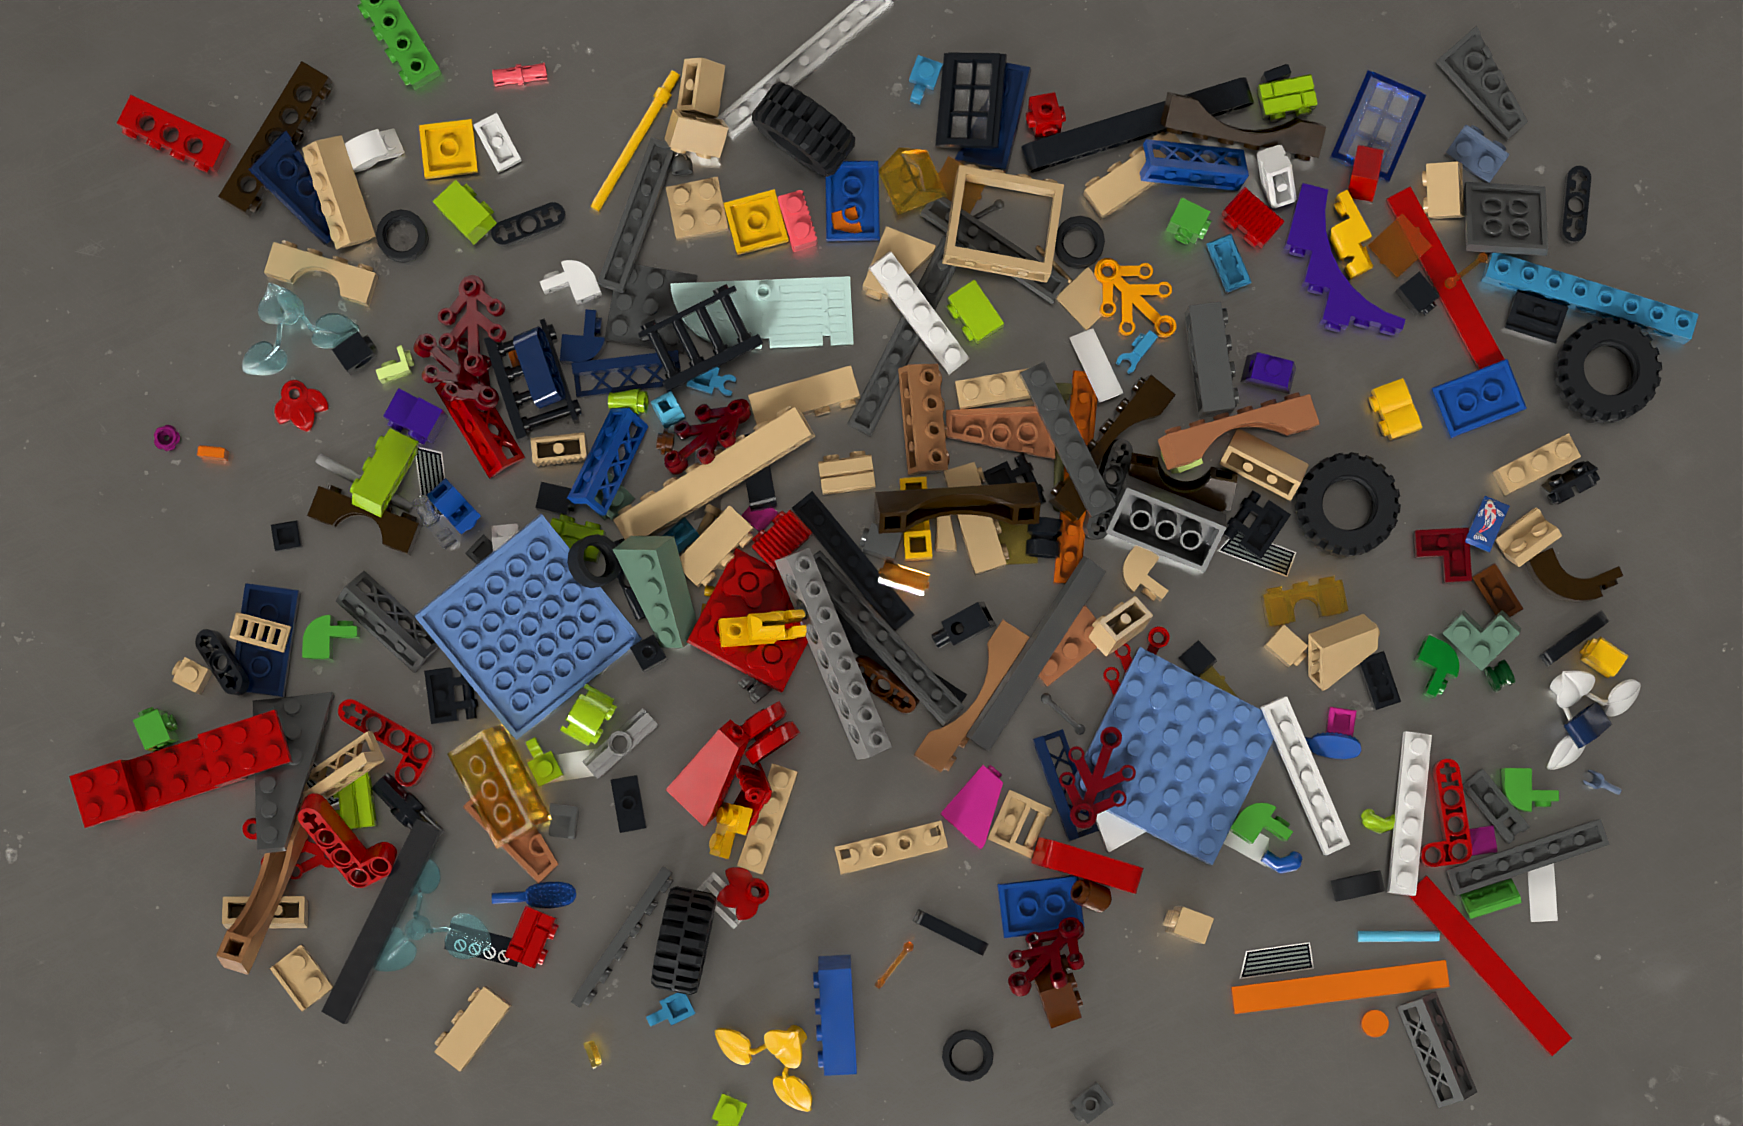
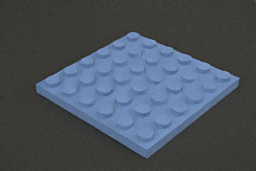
M542 514L538 515L414 615L515 740L520 738L586 683L626 653L631 646L642 640L601 587L589 588L575 581L567 563L570 548Z
M1139 647L1084 757L1091 774H1093L1103 746L1100 740L1101 732L1107 727H1115L1122 734V742L1117 748L1113 749L1103 778L1120 771L1124 765L1133 766L1136 770V776L1132 781H1122L1097 793L1094 804L1110 798L1111 794L1116 790L1123 791L1127 797L1125 805L1122 807H1112L1106 810L1107 812L1193 857L1213 865L1274 740L1262 710ZM1112 733L1106 736L1108 743H1114L1117 739L1116 735ZM1126 768L1122 774L1125 778H1130L1133 775V771L1130 768ZM1077 770L1074 785L1081 798L1084 799L1087 789ZM1116 794L1113 797V801L1117 804L1122 803L1124 800L1122 794Z

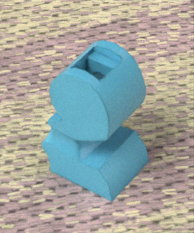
M671 390L650 401L664 428H669L686 419Z

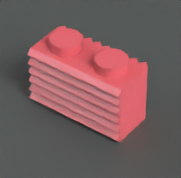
M798 190L778 196L779 207L793 252L816 246L818 237H816L815 227L813 226L804 191Z

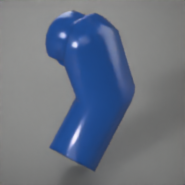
M1267 850L1261 858V862L1281 874L1296 871L1301 867L1303 860L1302 855L1296 851H1292L1288 856L1280 858Z

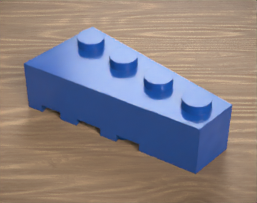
M851 954L818 956V972H813L814 988H819L820 998H815V1015H821V1025H816L817 1041H822L823 1051H818V1067H824V1076L857 1074Z

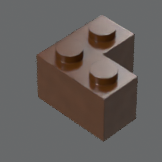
M1065 954L1061 955L1063 971L1068 979L1065 987L1058 989L1052 986L1050 974L1052 973L1051 963L1034 979L1051 1029L1082 1018L1079 1007L1083 1006L1079 991L1073 990L1078 988L1073 972L1067 974L1066 970L1070 968ZM1038 958L1027 960L1028 966L1030 967Z

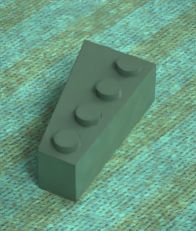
M630 536L615 547L613 551L661 648H684L689 644L686 641L697 619L674 536Z

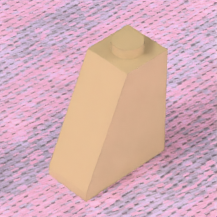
M886 226L871 265L888 252H892L911 277L933 256L936 245ZM869 269L863 283V290L867 291L866 295L876 300H881L882 297L888 299L889 295Z
M1365 614L1310 633L1308 639V677L1322 691L1332 686L1378 649L1380 631L1377 624L1372 622Z

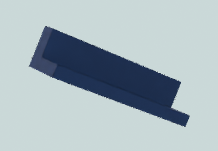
M678 350L668 351L675 367L681 371ZM657 353L571 363L577 398L606 395L610 392L616 393L639 388L641 390L664 388L662 384L664 380L657 375L663 368ZM658 367L655 372H653L651 369H649V368ZM637 369H645L652 375L646 383L638 384L631 378ZM632 370L628 375L623 372ZM618 372L625 377L619 387H611L605 382L610 373ZM596 374H604V376L600 378ZM592 375L599 381L592 390L581 391L580 376ZM654 378H657L660 381L651 383ZM628 381H630L632 384H634V385L625 386V384H626ZM601 384L607 387L603 389H598L601 386Z
M1063 729L1033 739L1035 750L1068 842L1099 831L1095 822L1091 826L1092 828L1078 832L1076 826L1071 821L1070 809L1073 806L1067 803L1065 798L1066 789H1062L1056 772L1059 762L1069 765L1074 776L1077 772L1075 763L1068 756L1070 748ZM1060 737L1063 748L1059 757L1049 752L1046 744L1047 740ZM1064 751L1068 761L1062 759ZM1052 758L1057 760L1055 765L1053 764ZM1070 776L1068 782L1062 780V783L1070 785L1072 777ZM1081 810V811L1079 812V813H1081V814H1083V815L1089 817L1088 811L1084 812V811Z

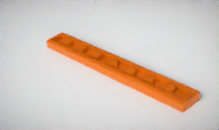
M1073 370L1069 412L1087 445L1091 439H1094L1098 398L1085 371ZM1064 466V481H1065L1066 478L1069 476V474L1066 472L1067 470H1066L1065 466ZM1060 511L1059 519L1063 520L1062 535L1057 540L1061 543L1060 558L1055 559L1053 583L1066 584L1083 558L1085 540L1083 522L1086 511L1079 520L1074 522Z
M1446 960L1233 986L1231 987L1234 1014L1445 988L1450 987Z

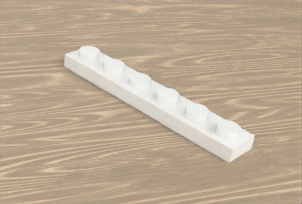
M1283 696L1261 706V710L1323 855H1329L1350 845L1288 697Z
M1403 732L1387 893L1416 896L1432 735Z

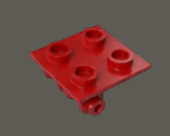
M757 762L754 768L740 765L736 771V777L739 779L742 790L733 804L753 809L747 833L751 826L756 824L764 804L769 802L772 795L771 786L760 762Z

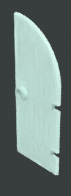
M850 276L670 284L672 298L678 313L714 296L713 290L725 284L729 288L735 285L737 291L731 294L730 297L748 333L751 332L753 336L759 334L761 339H769L770 348L823 346V336H830L831 346L854 344ZM719 300L707 306L706 309L724 345L727 344L731 348L739 344L737 341L739 337L721 301ZM696 312L683 318V321L695 334L711 343Z

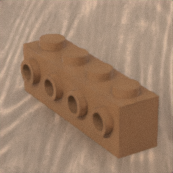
M911 364L899 368L908 475L935 474L948 470L950 456L946 450L947 427L943 420L945 403L941 397L942 374L939 371L938 364Z

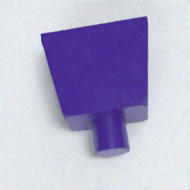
M1256 352L1247 355L1240 382L1290 394L1296 366L1294 361Z

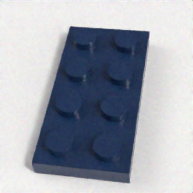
M245 583L241 613L291 626L284 653L236 641L235 657L250 681L248 693L278 697L285 696L300 594L299 590ZM246 620L243 622L241 636H244L248 624ZM257 623L254 624L251 635L252 639L256 638L259 627ZM269 626L265 627L262 638L263 642L267 640L270 630ZM276 629L272 644L277 645L281 632L280 629ZM233 678L235 681V685L233 687L236 688V681L238 680V678Z

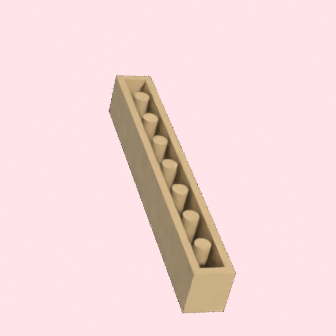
M790 406L785 407L776 413L777 418L768 423L765 420L753 428L755 432L747 437L744 434L738 436L735 443L724 451L722 448L714 452L715 458L711 463L700 465L698 462L691 465L685 470L687 474L679 479L675 476L662 484L664 488L656 493L654 490L646 493L640 498L642 502L634 507L630 504L617 512L619 516L614 518L613 521L623 538L626 540L630 536L657 535L814 438L815 434L800 409L796 407L791 409Z

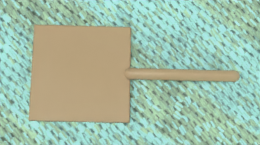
M1037 245L1036 250L1044 257L1045 251L1041 246ZM1053 260L1052 267L1061 276L1066 278L1069 283L1056 299L1087 331L1102 316L1099 311L1103 303L1102 283L1096 279L1089 267L1072 280ZM1113 293V302L1116 303L1119 299ZM1108 304L1104 305V312L1109 310L1112 306Z

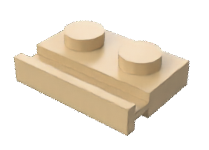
M303 944L269 968L301 1012L322 998L334 987Z

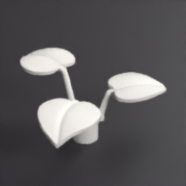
M1562 671V674L1558 675L1550 685V689L1557 695V705L1563 708L1568 720L1573 718L1568 707L1576 704L1584 695L1606 706L1604 712L1607 716L1620 715L1634 703L1641 687V683L1634 679L1622 681L1613 688L1608 699L1603 700L1589 692L1594 686L1595 677L1585 671ZM1569 735L1564 737L1556 746L1547 769L1555 770L1571 764L1582 754L1585 746L1578 749Z

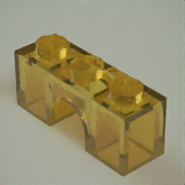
M1334 576L1318 579L1319 584L1310 586L1308 581L1292 584L1293 589L1285 591L1282 590V586L1266 589L1267 594L1260 597L1266 627L1270 628L1294 623L1296 621L1294 615L1295 604L1303 599L1310 600L1316 605L1319 618L1348 612L1342 579L1335 581Z

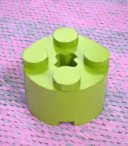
M586 683L583 688L588 690L585 695L579 694L565 719L569 722L567 728L561 726L560 731L588 746L590 742L597 743L603 732V729L599 728L604 718L610 720L617 706L612 704L614 701L612 697Z

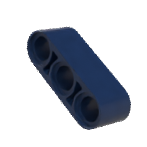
M538 326L514 336L513 344L535 405L541 409L565 399V389L543 329Z
M1595 702L1577 713L1564 725V728L1579 749L1599 737L1612 723L1600 704Z

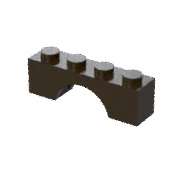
M1133 452L1131 454L1127 475L1216 511H1231L1237 486V473L1228 469L1210 467L1202 477L1196 480L1180 481L1164 472L1158 457Z
M327 484L326 488L318 486L307 514L309 518L336 528L343 520L351 516L361 515L369 517L378 524L384 546L411 556L422 525L416 522L417 517L405 512L398 516L391 513L392 508L387 506L383 515L379 517L353 505L352 495L351 498L342 495V489Z

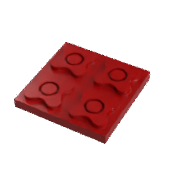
M736 548L733 552L735 557L726 565L686 642L782 693L808 644L806 636L777 640L774 644L721 647L719 619L747 617L748 614L795 610L777 569L773 570L768 564ZM800 622L785 624V629L788 630L793 626H801Z

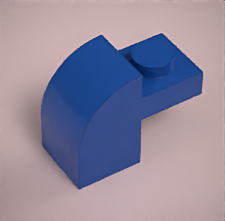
M446 478L426 495L460 534L472 529L481 517Z

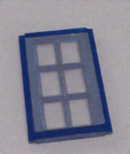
M1368 70L1330 157L1353 168L1358 145L1383 149L1384 153L1378 179L1389 182L1426 95Z

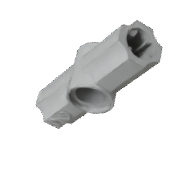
M642 708L582 762L599 779L622 757L630 753L658 724ZM618 736H624L628 741V745L623 751H617L613 747V742Z

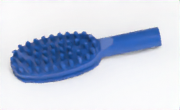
M1322 732L1321 734L1317 733L1312 738L1305 737L1310 750L1314 754L1323 757L1350 759L1357 757L1361 753V743L1356 737L1351 735Z
M543 882L529 886L526 891L492 893V904L526 902L531 907L558 908L574 902L576 890L569 883Z

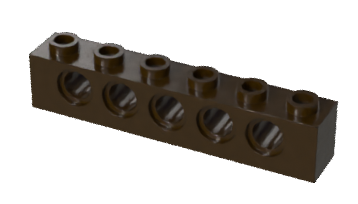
M303 61L300 62L218 197L224 203L248 217L253 212H258L263 203L261 198L268 189L248 169L270 147L274 136L281 135L284 131H287L293 145H298L302 141L305 134L303 131L308 122L312 123L319 111L317 109L322 99L326 100L332 91V81L327 75ZM304 90L312 91V96L307 101L299 100V95ZM289 113H298L296 122L292 124L285 122V118ZM248 180H255V189L250 192L244 191V184Z

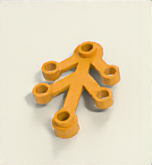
M1103 258L1097 262L1094 268L1096 279L1102 283L1103 303L1099 308L1100 314L1103 317L1109 318L1116 312V305L1113 302L1114 285L1121 292L1122 322L1119 324L1118 329L1123 336H1130L1135 331V323L1132 316L1133 303L1154 324V331L1159 337H1170L1176 330L1175 320L1168 315L1161 316L1140 295H1157L1161 299L1168 298L1172 293L1171 284L1165 281L1159 284H1128L1122 277L1138 276L1141 280H1148L1153 274L1152 266L1148 263H1142L1139 266H1120L1112 258ZM1142 267L1149 269L1148 276H1143L1140 273ZM1103 268H1110L1112 275L1105 276L1102 272ZM1166 286L1169 290L1168 294H1161L1159 287ZM1106 304L1111 305L1113 309L1109 314L1103 310V306ZM1124 323L1131 325L1132 330L1130 332H1125L1122 329ZM1160 324H1168L1169 331H1161Z

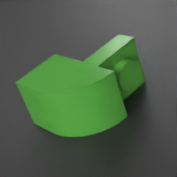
M332 615L316 618L308 625L304 632L302 658L333 659V638H360V627L353 626L354 621H337V626H334V616Z
M1532 768L1501 769V791L1516 810L1532 812V802H1535V807H1551V802L1559 801V790H1532Z
M1256 803L1245 807L1237 814L1230 828V832L1248 844L1254 843L1263 828L1282 841H1288L1293 833L1288 828L1290 824L1279 816H1276L1275 819L1271 817L1277 807L1268 803Z

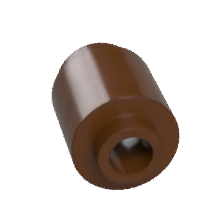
M1087 879L1078 880L1072 886L1071 898L1079 906L1101 913L1111 904V891L1108 887Z

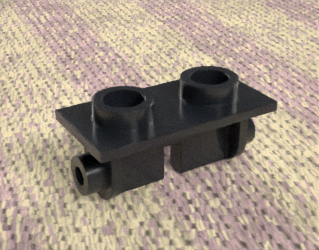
M1589 461L1578 462L1571 467V470L1563 474L1551 476L1548 482L1542 484L1541 487L1550 493L1548 495L1550 503L1552 505L1555 503L1559 505L1575 496L1571 487L1575 486L1577 491L1581 493L1597 485L1596 482L1600 480L1596 472L1598 468Z

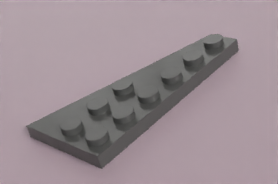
M333 692L253 701V716L277 710L293 761L255 774L257 851L259 854L287 850L295 825V816L304 796V787L306 781L308 782L320 745L319 739L328 719L329 707L332 705L335 697Z

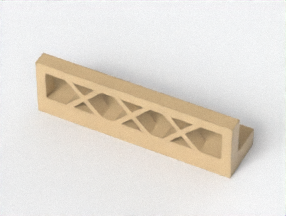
M373 731L364 733L311 770L309 780L312 779L317 781V783L310 789L307 783L305 784L304 796L297 811H300L307 795L312 793L320 794L327 800L385 760ZM367 741L371 752L361 753L363 743ZM346 755L353 757L350 762L343 766ZM328 767L335 769L332 774L325 778Z

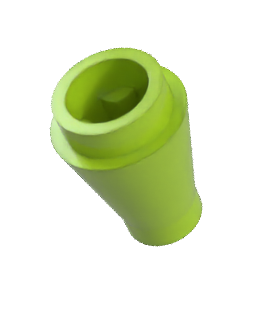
M641 388L616 393L610 392L608 395L609 408H630L637 415H640L641 412L646 413L648 410V392L642 391Z

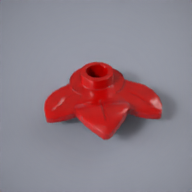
M290 380L281 389L282 398L275 405L274 413L279 424L286 423L291 419L297 428L309 431L314 422V412L328 410V402L319 390L307 388L299 380ZM291 389H297L300 395L297 398H292L289 392Z
M740 867L726 869L725 874L729 885L725 886L718 893L717 901L724 907L736 908L738 920L752 918L757 913L758 906L768 899V885L762 879L753 878L747 869ZM752 888H756L759 891L758 897L752 895Z

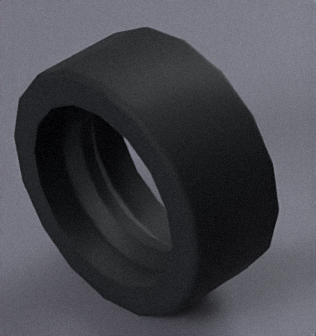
M399 209L389 212L381 219L377 225L376 239L378 246L387 257L398 262H408L422 255L427 247L428 232L427 227L418 215L408 210ZM397 221H408L417 229V242L414 247L407 251H397L391 248L387 242V230Z
M1070 217L1062 222L1057 230L1055 253L1060 261L1068 267L1077 269L1089 267L1099 259L1103 252L1105 244L1104 232L1099 224L1089 217ZM1074 227L1086 228L1094 236V249L1085 257H1073L1064 248V236Z
M595 534L582 538L572 545L568 552L567 563L575 581L582 586L596 588L606 585L617 578L621 565L613 551L617 546L607 536ZM588 546L596 547L605 558L606 567L602 576H594L585 566L583 556L584 550Z
M1380 870L1331 881L1336 902L1385 891Z
M965 1029L955 1032L947 1039L943 1046L942 1060L944 1067L951 1076L960 1081L971 1082L982 1078L988 1073L993 1064L994 1053L990 1042L984 1035L975 1030ZM965 1039L974 1040L979 1043L984 1053L983 1062L980 1067L970 1072L958 1069L952 1060L954 1046Z

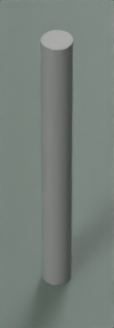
M321 453L316 460L317 464L352 483L356 478L360 479L362 476ZM394 494L390 501L391 504L408 513L412 511L415 505L397 494Z

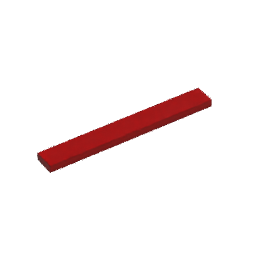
M1411 186L1387 198L1386 201L1434 290L1440 296V301L1477 369L1480 370L1505 360Z
M1425 875L1417 883L1416 896L1408 895V897L1550 1056L1556 1054L1572 1037L1432 880Z

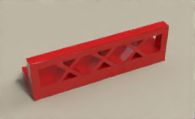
M471 374V377L478 382V378ZM440 382L435 387V390L489 479L498 475L506 467L525 458L495 407L483 413L477 410L473 401L445 400L441 392L447 383ZM456 384L459 389L469 390L463 387L462 384ZM488 423L496 426L499 431L498 435L491 433ZM502 445L508 447L514 457L507 459L502 451Z

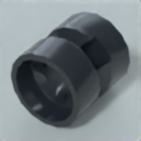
M1039 517L1038 524H1028L1027 533L1031 535V538L1026 540L1025 555L1038 558H1060L1061 543L1057 538L1062 535L1063 520Z

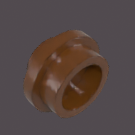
M664 428L663 433H658L656 449H661V455L672 451L674 447L675 432H670L668 428Z

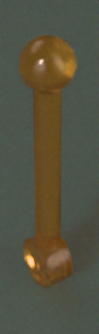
M1480 253L1477 259L1454 277L1447 278L1445 286L1449 289L1453 288L1456 285V281L1478 264L1485 263L1488 260L1487 254Z
M906 942L904 944L902 952L883 976L876 981L875 986L878 989L884 985L885 980L908 952L913 951V943Z

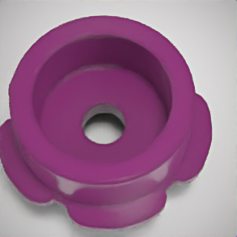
M171 425L159 427L154 433V444L158 449L171 451L180 442V434ZM169 436V440L166 441L164 437Z

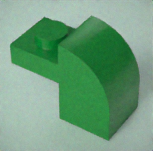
M1431 635L1425 636L1414 661L1433 669L1423 695L1435 698L1437 694H1443L1448 680H1445L1446 676L1452 679L1457 678L1459 659L1449 644Z

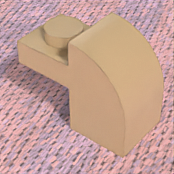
M1137 545L1134 546L1124 560L1122 566L1123 582L1132 594L1140 586L1143 588L1141 593L1152 601L1155 599L1161 601L1168 590L1147 575L1160 557L1152 551Z

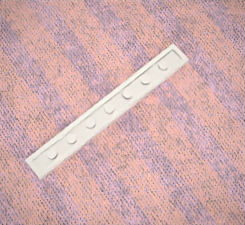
M855 0L717 117V119L723 120L728 126L727 134L734 140L753 124V111L774 84L782 82L793 88L797 87L894 5V2L892 0Z

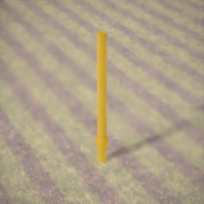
M671 70L662 87H658L654 93L653 102L590 205L594 210L600 211L663 104H667L671 98L670 92L680 77L675 71Z

